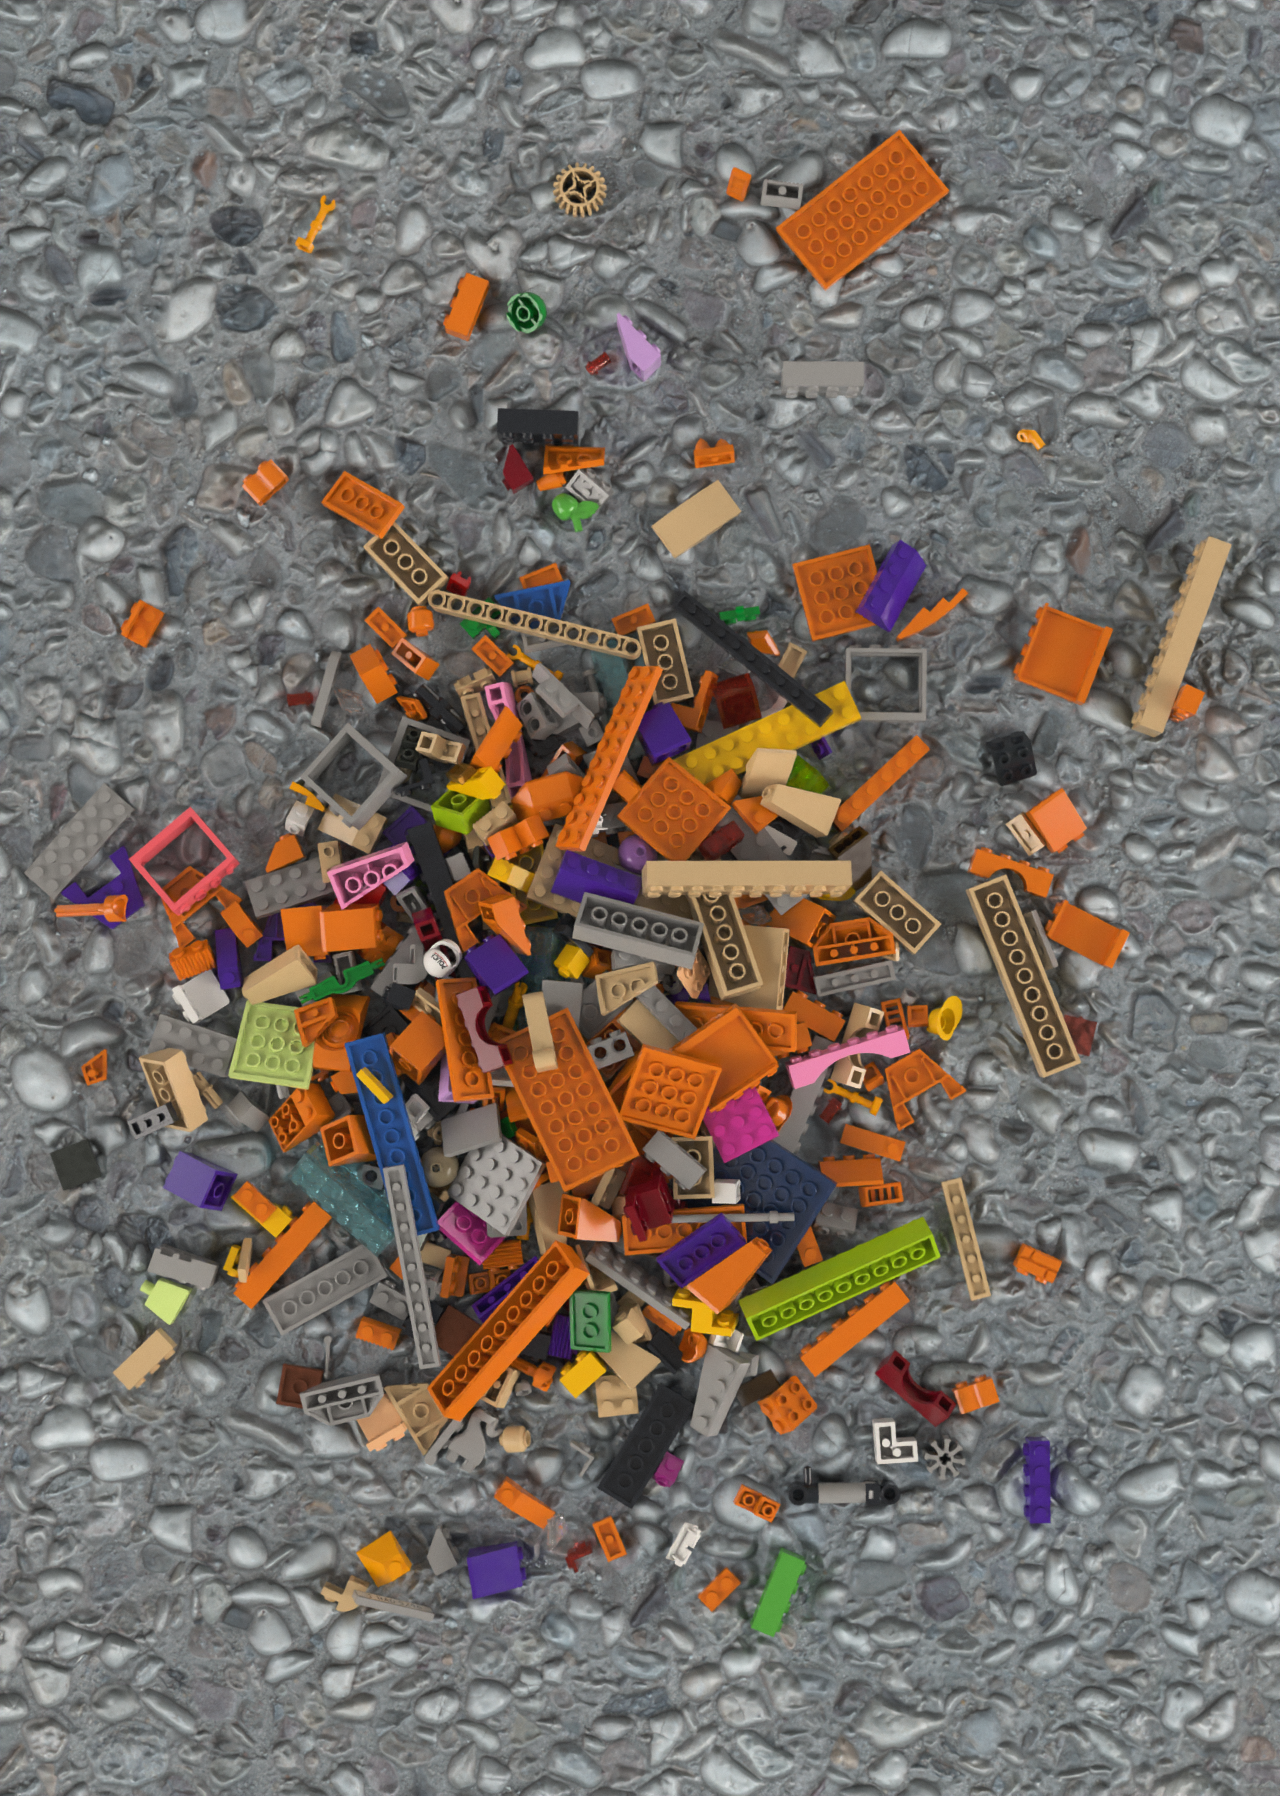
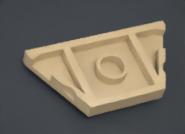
M429 1382L385 1386L384 1390L424 1456L449 1419L443 1416L427 1389L430 1385Z

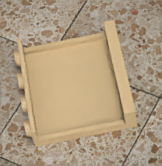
M743 925L763 985L758 990L735 996L725 1001L737 1003L738 1006L782 1010L790 929ZM711 972L708 977L709 995L720 999Z

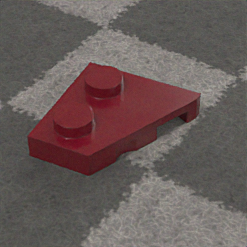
M788 946L785 987L816 994L810 951Z

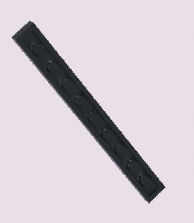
M685 590L671 604L674 610L818 727H821L834 713L830 707Z

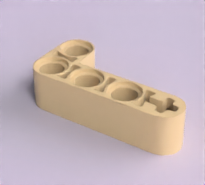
M543 991L524 994L522 997L535 1068L538 1073L558 1069Z

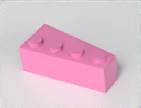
M404 842L333 866L327 874L341 909L343 910L410 866L414 858L408 842Z

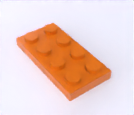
M346 471L342 473L321 502L328 509L380 539L384 537L405 508L401 502Z

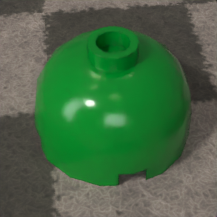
M521 292L512 296L508 301L507 319L516 331L531 333L539 329L545 322L547 308L544 300L539 295L533 292Z

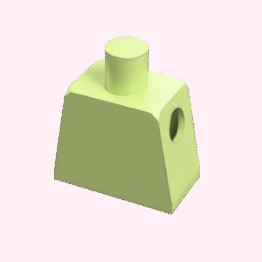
M160 1278L156 1285L145 1280L140 1291L149 1295L145 1305L167 1324L171 1325L181 1311L192 1288L166 1278Z

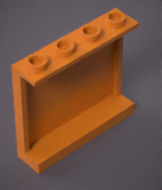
M1045 603L1037 609L1035 614L1037 622L1035 626H1031L1028 632L1030 640L1028 644H1024L1020 655H1023L1021 663L1017 662L1013 673L1016 674L1014 680L1075 704L1083 705L1113 628L1108 626L1100 627L1049 607V603Z
M737 1003L669 1048V1051L722 1066L720 1076L708 1104L711 1113L715 1110L717 1112L726 1107L728 1101L740 1098L744 1094V1090L749 1087L753 1089L760 1084L762 1078L765 1076L771 1077L779 1068L778 1061Z

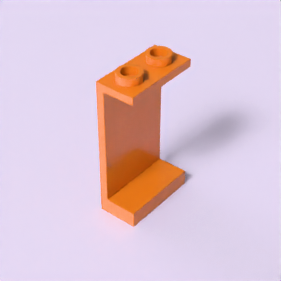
M1062 900L1061 903L1057 902L1053 909L1054 917L1052 920H1048L1044 927L1047 938L1108 969L1113 968L1130 932L1118 929L1069 904L1067 900Z

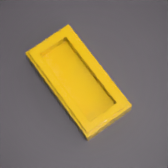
M366 1067L356 1074L383 1104H386L394 1097Z

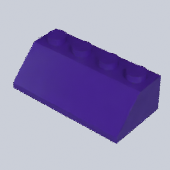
M902 540L897 541L891 546L856 610L858 614L887 632H891L927 566L916 549Z
M566 850L550 892L578 903L582 902L584 892L634 905L642 884V877Z

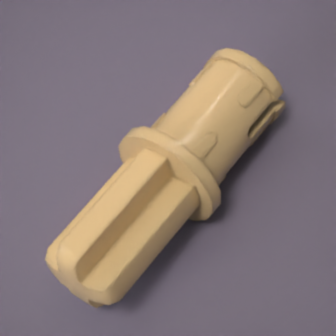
M200 1071L196 1073L197 1075L194 1074L193 1080L201 1092L200 1096L203 1095L213 1109L220 1107L223 1101L213 1089V1085L207 1082Z

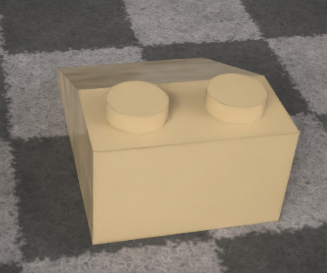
M338 794L333 796V799L351 816L361 806ZM329 805L318 830L359 850L372 854L389 819L375 813L359 831L354 826L351 828L346 826L342 822L343 817L341 815L337 817L329 810L331 807Z

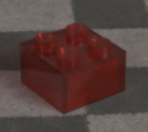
M749 673L710 684L723 729L762 718L755 687Z

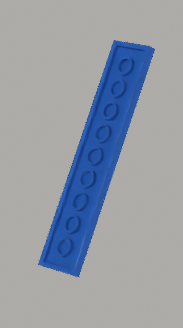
M385 1032L346 1042L344 1045L386 1194L387 1189L383 1168L404 1164L417 1236L438 1231L440 1227L394 1063L389 1054ZM366 1067L394 1096L386 1104H383L356 1076L362 1068Z

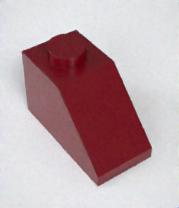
M512 444L508 449L502 483L507 491L511 489L513 494L534 483V479Z

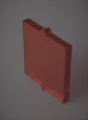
M1064 1015L1065 1023L1077 1053L1090 1056L1097 1022L1083 1019L1082 1016L1077 1018Z

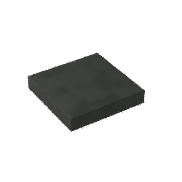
M89 1139L50 1153L63 1191L103 1176Z

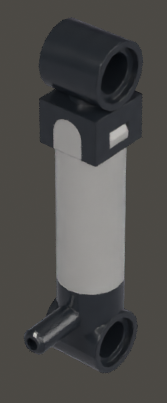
M810 1466L804 1467V1483L799 1481L792 1482L787 1490L789 1500L797 1506L817 1503H865L866 1505H880V1499L884 1503L892 1505L900 1499V1490L890 1480L883 1481L881 1484H879L878 1480H864L862 1483H812V1467ZM888 1488L894 1489V1494L890 1497L884 1495L885 1490ZM796 1489L803 1491V1495L799 1498L792 1495Z

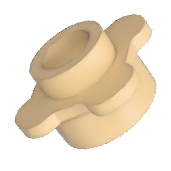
M441 1121L436 1122L432 1129L427 1130V1135L434 1139L436 1145H440L443 1142Z

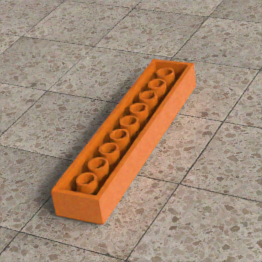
M556 1240L427 1387L444 1417L461 1421L588 1277L590 1272L571 1246Z

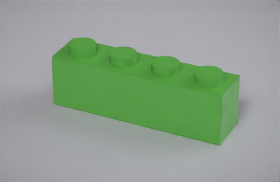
M781 1547L751 1619V1628L771 1637H774L776 1632H780L783 1625L782 1616L784 1613H788L791 1605L789 1599L792 1594L795 1595L799 1583H797L799 1575L803 1576L807 1564H805L803 1556Z

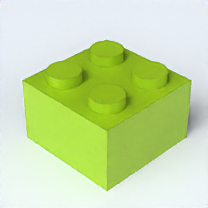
M449 789L431 805L437 826L466 835L473 830V824H476V821H479V819H482V816L489 814V811H491L488 799L481 800Z

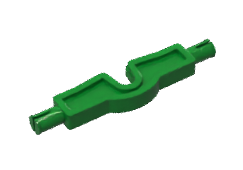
M381 957L372 963L366 961L343 971L345 978L343 985L339 984L335 976H330L321 983L309 988L310 992L299 996V1000L304 1004L312 999L318 1001L333 993L341 994L348 992L358 981L375 973L374 970L385 966V963L382 962L383 959Z

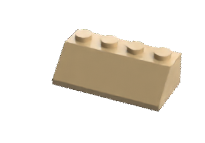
M167 1048L139 1057L157 1107L171 1102L179 1118L178 1121L165 1127L192 1132L208 1120L206 1109L199 1096V1090L194 1083L193 1074L188 1067L186 1055L182 1050Z

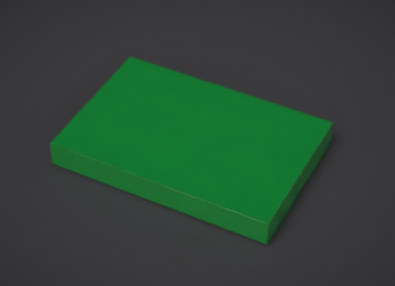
M576 1289L569 1297L571 1349L610 1353V1292Z

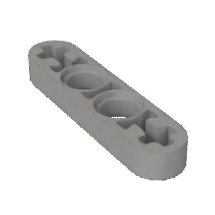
M332 650L311 719V725L320 728L323 726L342 661L343 653Z

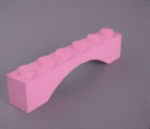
M500 682L485 686L488 706L495 721L505 706L519 719L512 683ZM523 735L517 743L513 741L510 746L513 750L509 757L505 759L506 784L511 799L527 781L532 780Z
M890 1025L881 1032L871 1031L862 1038L853 1037L843 1044H831L828 1046V1049L821 1051L820 1049H815L808 1052L809 1055L802 1057L801 1055L789 1058L790 1061L785 1062L791 1085L794 1089L815 1083L828 1066L848 1055L875 1053L894 1058L910 1053L904 1029L897 1025Z

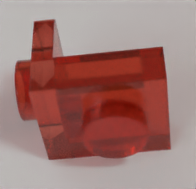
M579 1541L574 1544L573 1548L568 1549V1556L565 1559L569 1569L573 1568L574 1573L579 1572L577 1559L593 1553L591 1541Z

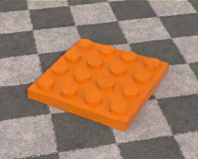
M870 544L792 564L812 642L877 626L856 612L877 574Z
M668 756L616 818L667 860L687 861L731 810V807Z
M643 1044L618 1112L623 1121L695 1140L720 1076L722 1066Z

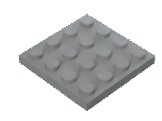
M502 1134V1141L468 1151L458 1170V1175L448 1190V1196L502 1234L509 1236L546 1163Z

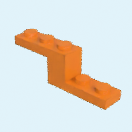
M705 670L704 675L700 678V689L694 698V708L675 703L671 704L686 730L702 733L719 677L712 671Z

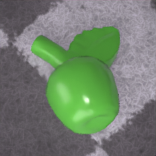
M567 493L558 494L552 502V508L556 516L564 521L571 519L575 532L583 531L580 519L592 517L599 507L597 503L592 501H582L579 503L576 498Z

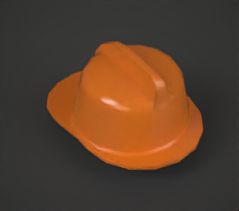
M787 1095L768 1097L764 1104L778 1132L791 1115L793 1109L792 1101Z

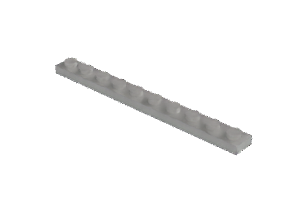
M405 1165L384 1167L383 1173L419 1368L439 1367L441 1365Z

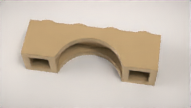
M854 1003L841 1044L846 1043L850 1038H862L871 1031H879L884 1012ZM860 1053L848 1055L837 1060L830 1080L860 1089L866 1072L861 1063Z

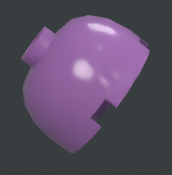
M634 834L623 840L618 848L619 863L632 873L642 874L646 861L658 860V852L637 834Z

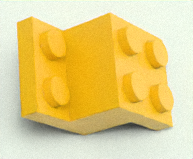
M688 1285L682 1289L680 1286L678 1287L672 1298V1306L692 1308L691 1332L732 1336L739 1321V1313L723 1310L717 1315L686 1288Z

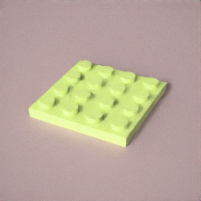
M249 1000L246 1001L228 1074L229 1078L309 1089L313 1072V1053L316 1039L308 1047L302 1046L294 1010L299 1007L264 1002L252 1005Z

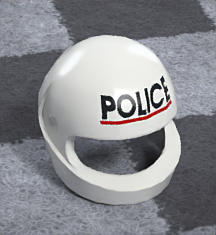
M442 939L424 954V967L432 976L437 978L447 977L461 962L462 952L459 946L452 940ZM439 945H446L453 950L456 956L455 963L447 959L440 951Z

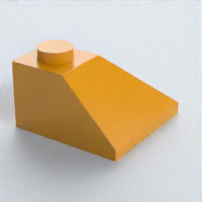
M391 1530L356 1552L377 1587L396 1580L410 1571L412 1563Z

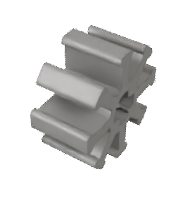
M942 1435V1447H939L935 1438L932 1437L928 1442L935 1448V1452L923 1449L922 1453L925 1460L933 1459L928 1464H925L928 1471L932 1474L933 1470L939 1467L936 1474L939 1479L943 1480L946 1479L945 1471L947 1467L950 1468L952 1475L956 1477L959 1475V1471L953 1467V1462L965 1465L966 1460L962 1454L960 1456L955 1455L963 1450L958 1441H955V1444L949 1447L951 1439L948 1435ZM944 1453H946L948 1458H944V1461H942L940 1459V1456H943Z

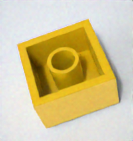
M581 1350L576 1355V1360L573 1363L569 1361L561 1368L559 1380L575 1399L606 1372V1363L594 1351Z

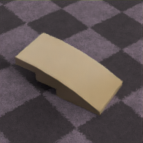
M719 480L679 505L651 527L672 556L677 558L705 540L707 536L720 529L742 511Z
M757 748L745 765L746 774L741 779L742 785L737 795L741 799L762 796L767 786L775 784L786 786L795 762L797 750Z

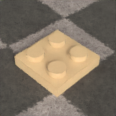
M616 1374L601 1375L595 1381L599 1418L639 1414L636 1387L631 1391Z

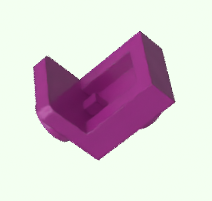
M666 1452L652 1478L660 1486L670 1487L675 1482L684 1461Z

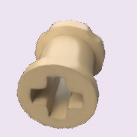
M527 667V670L516 672L511 670L514 688L522 684H534L530 667Z

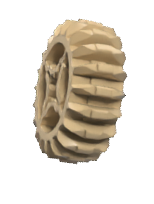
M577 162L575 168H572L569 164L568 171L562 169V175L556 176L558 182L553 184L554 188H556L553 190V195L557 196L555 202L560 203L559 208L561 210L566 208L565 213L567 215L573 211V217L580 213V216L583 218L584 212L591 216V209L597 212L599 210L598 205H603L602 199L606 198V193L603 192L607 190L606 185L603 184L605 179L600 177V171L594 172L593 165L587 169L586 163L583 164V167H579ZM579 177H585L589 180L582 181ZM572 179V187L568 188V191L563 192L565 185ZM577 185L578 188L583 189V196L577 191ZM596 188L595 195L588 201L587 194ZM576 199L579 200L581 203H574L570 200Z

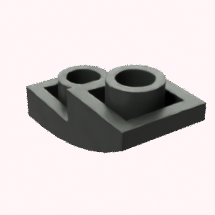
M406 728L395 766L415 771L421 755L415 749L422 730Z

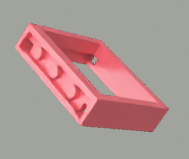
M191 807L129 858L135 868L178 916L185 911H189L194 902L202 900L208 890L217 887L222 882V878L227 874H232L233 870L240 864ZM196 822L227 859L174 903L143 866Z

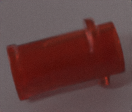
M603 352L593 361H588L585 368L591 376L597 375L599 370L611 363V359L606 352Z
M305 690V693L287 694L289 707L305 704L310 706V704H313V694L308 692V690Z
M834 1097L828 1100V1105L819 1115L828 1124L837 1111L842 1109L841 1106L843 1105Z

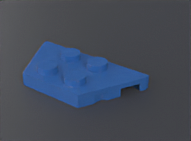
M567 580L494 595V597L501 606L561 620L571 582ZM514 616L511 619L515 624H518L521 618ZM531 622L530 628H538L540 622Z

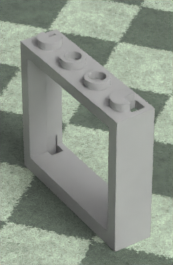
M857 644L849 645V648L845 649L844 681L850 694L851 657H918V713L859 712L861 720L857 722L924 723L926 721L927 649H921V646L911 645L909 648H902L901 645H890L889 648H882L881 645H870L869 648H861V645Z
M402 716L388 759L396 765L402 738L406 728H410V726L466 745L467 747L461 761L465 763L467 757H471L474 746H471V740ZM385 767L377 787L391 773ZM395 792L389 797L432 813L431 805L407 796L401 797V794L396 795Z
M349 723L344 726L300 776L305 781L303 785L310 792L315 791L318 793L316 796L318 800L324 805L328 803L331 806L329 810L337 817L341 815L343 817L342 822L349 828L354 826L359 831L392 795L394 790L408 777ZM353 738L391 773L351 816L314 781Z

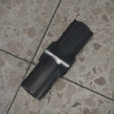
M423 683L413 694L428 709L427 711L438 722H442L453 734L458 736L467 727V722L453 710L454 708L442 696L439 697L427 684Z

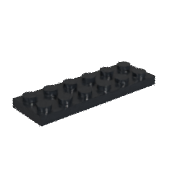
M388 1006L362 1029V1033L365 1037L385 1032V1035L391 1032L400 1035L409 1024L396 1008ZM440 1061L437 1062L420 1085L405 1073L399 1076L413 1094H417L430 1107L428 1112L436 1122H440L460 1104L442 1102L438 1099Z
M660 1382L597 1488L632 1509L694 1408L695 1403Z

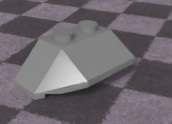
M361 1373L320 1383L301 1392L300 1398L304 1414L332 1426L370 1417L383 1397L384 1391L380 1374Z

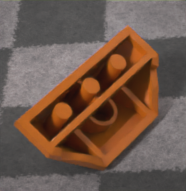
M564 771L527 781L511 799L517 819L524 820L539 814L542 821L545 822L567 816L575 805L574 798L580 794L583 777Z
M871 917L830 923L813 945L816 967L896 954L893 933Z

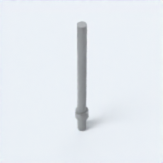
M769 1211V1213L723 1214L730 1222L769 1221L770 1223H778V1221H794L795 1219L794 1213H778V1211ZM718 1214L673 1215L672 1223H705Z

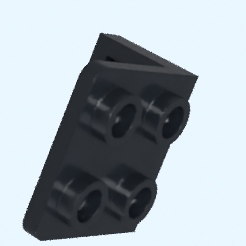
M1015 731L1008 736L997 737L986 742V748L993 758L1000 786L1030 778L1037 774L1031 740L1024 731Z

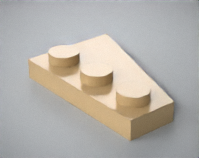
M649 962L595 975L601 1015L605 1016L658 984L656 964Z

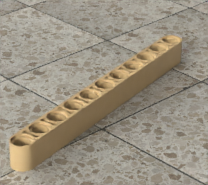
M440 590L432 591L428 596V602L436 612L630 660H635L641 655L639 641L631 637ZM442 597L443 602L440 605H434L433 601L435 598ZM461 602L462 607L459 610H454V603ZM474 607L482 608L481 613L477 615L472 614V610ZM499 611L501 612L500 618L492 619V613ZM519 616L521 619L518 624H511V618ZM538 621L540 625L537 629H531V622ZM552 626L559 627V631L556 634L549 633V629ZM573 630L579 632L578 637L575 639L568 637L569 633ZM592 635L598 636V641L594 644L588 642V638ZM610 640H616L618 642V645L615 648H609L607 646ZM629 645H636L638 648L635 653L627 652V647Z

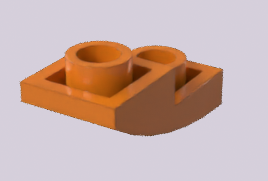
M506 1268L500 1269L497 1272L483 1271L467 1274L469 1293L474 1295L491 1291L511 1275L510 1270Z
M744 1484L741 1485L733 1501L735 1505L771 1523L781 1505L770 1497Z

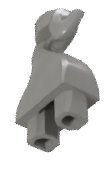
M482 1407L475 1410L470 1416L466 1430L453 1437L445 1458L455 1463L459 1455L463 1456L466 1460L461 1468L471 1473L477 1465L479 1466L486 1452V1440L481 1428V1421L487 1423V1435L489 1437H496L503 1432L501 1428L495 1430L499 1418Z

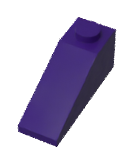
M231 928L215 930L220 989L227 990L243 987L244 979L237 936Z

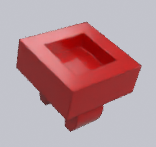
M461 571L457 574L453 572L449 578L446 590L465 597L469 590L471 577H468L466 580L461 577Z

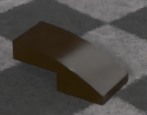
M769 1369L741 1384L736 1396L741 1406L745 1407L777 1390L780 1384L772 1370Z

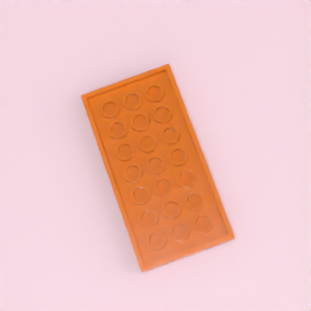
M898 130L777 226L776 231L826 291L949 193V189L905 135Z
M568 1007L548 1016L558 1069L537 1072L533 1060V1049L528 1027L497 1041L498 1043L507 1044L513 1064L505 1066V1069L564 1192L640 1156Z

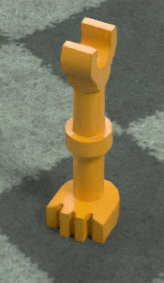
M325 195L320 199V211L315 220H312L311 228L306 238L298 237L295 242L297 248L306 253H312L314 249L312 242L317 232L321 231L323 227L321 224L329 211L336 207L335 200H332L329 205L325 204L327 200Z
M514 644L512 647L517 650V654L515 656L507 654L511 660H519L531 667L532 671H534L536 664H542L539 660L535 661L522 653L519 646ZM548 669L550 673L561 681L564 675L563 672L559 670L553 672Z
M827 1080L833 1084V1088L831 1090L824 1088L823 1091L825 1093H836L849 1099V1102L853 1104L856 1102L869 1108L870 1114L877 1115L883 1099L875 1096L874 1101L868 1100L858 1095L859 1093L856 1091L851 1092L838 1086L835 1081Z

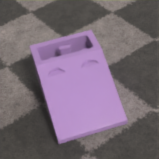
M618 313L617 327L629 367L644 382L661 366V351L654 343L651 345L646 340V335L640 329L636 330L632 326V321L626 315L622 316Z

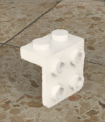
M212 970L205 971L187 983L172 989L174 992L172 995L173 999L178 1005H182L185 1010L182 1012L188 1022L191 1021L192 1024L199 1023L230 1003V999L225 991L220 989V983Z

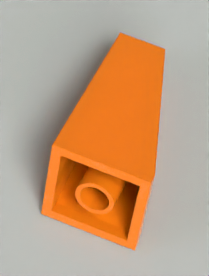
M756 1237L692 1281L686 1288L718 1315L734 1301L772 1252V1249L769 1248V1244L765 1240Z

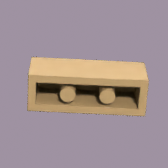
M159 1328L113 1374L128 1390L134 1386L138 1389L146 1381L143 1377L148 1373L152 1375L160 1367L158 1363L163 1358L167 1361L175 1353L173 1349L177 1344L162 1328Z

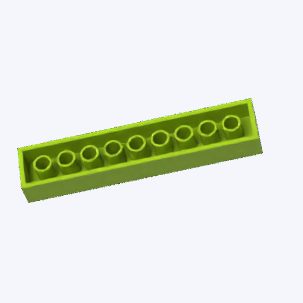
M920 1217L835 1257L822 1261L811 1268L802 1270L778 1283L765 1287L756 1293L747 1295L738 1300L756 1341L934 1261L941 1256L924 1217Z

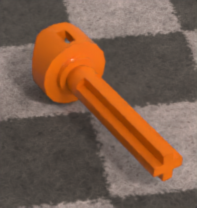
M108 895L104 903L57 905L54 912L56 917L104 915L108 922H126L128 897L126 895Z
M516 1357L509 1365L533 1377L532 1386L546 1392L553 1381L552 1376L557 1369L556 1366L545 1361L537 1367L519 1357Z

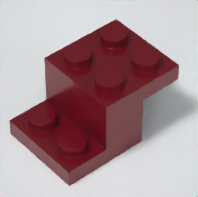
M660 1168L653 1170L650 1181L628 1187V1193L625 1196L626 1205L623 1207L624 1214L631 1221L633 1235H637L639 1242H643L648 1239L649 1229L672 1223L675 1201Z

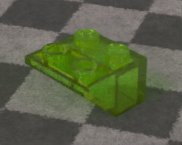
M796 755L786 786L821 794L830 785L818 770L799 755Z

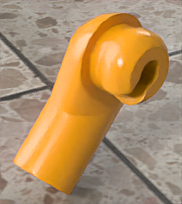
M1022 429L1017 433L1018 441L1032 443L1037 451L1046 445L1035 430Z

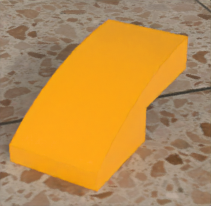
M292 781L289 789L307 796L306 805L324 813L326 812L327 808L312 792Z

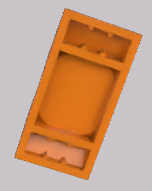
M331 994L330 997L334 998L338 1018L317 1037L314 1045L313 1068L352 1072L344 1043L360 1039L370 997Z

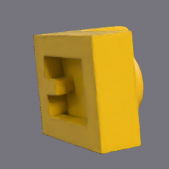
M238 1245L231 1246L223 1270L228 1271V1275L238 1278V1267L235 1265L239 1264L242 1249Z

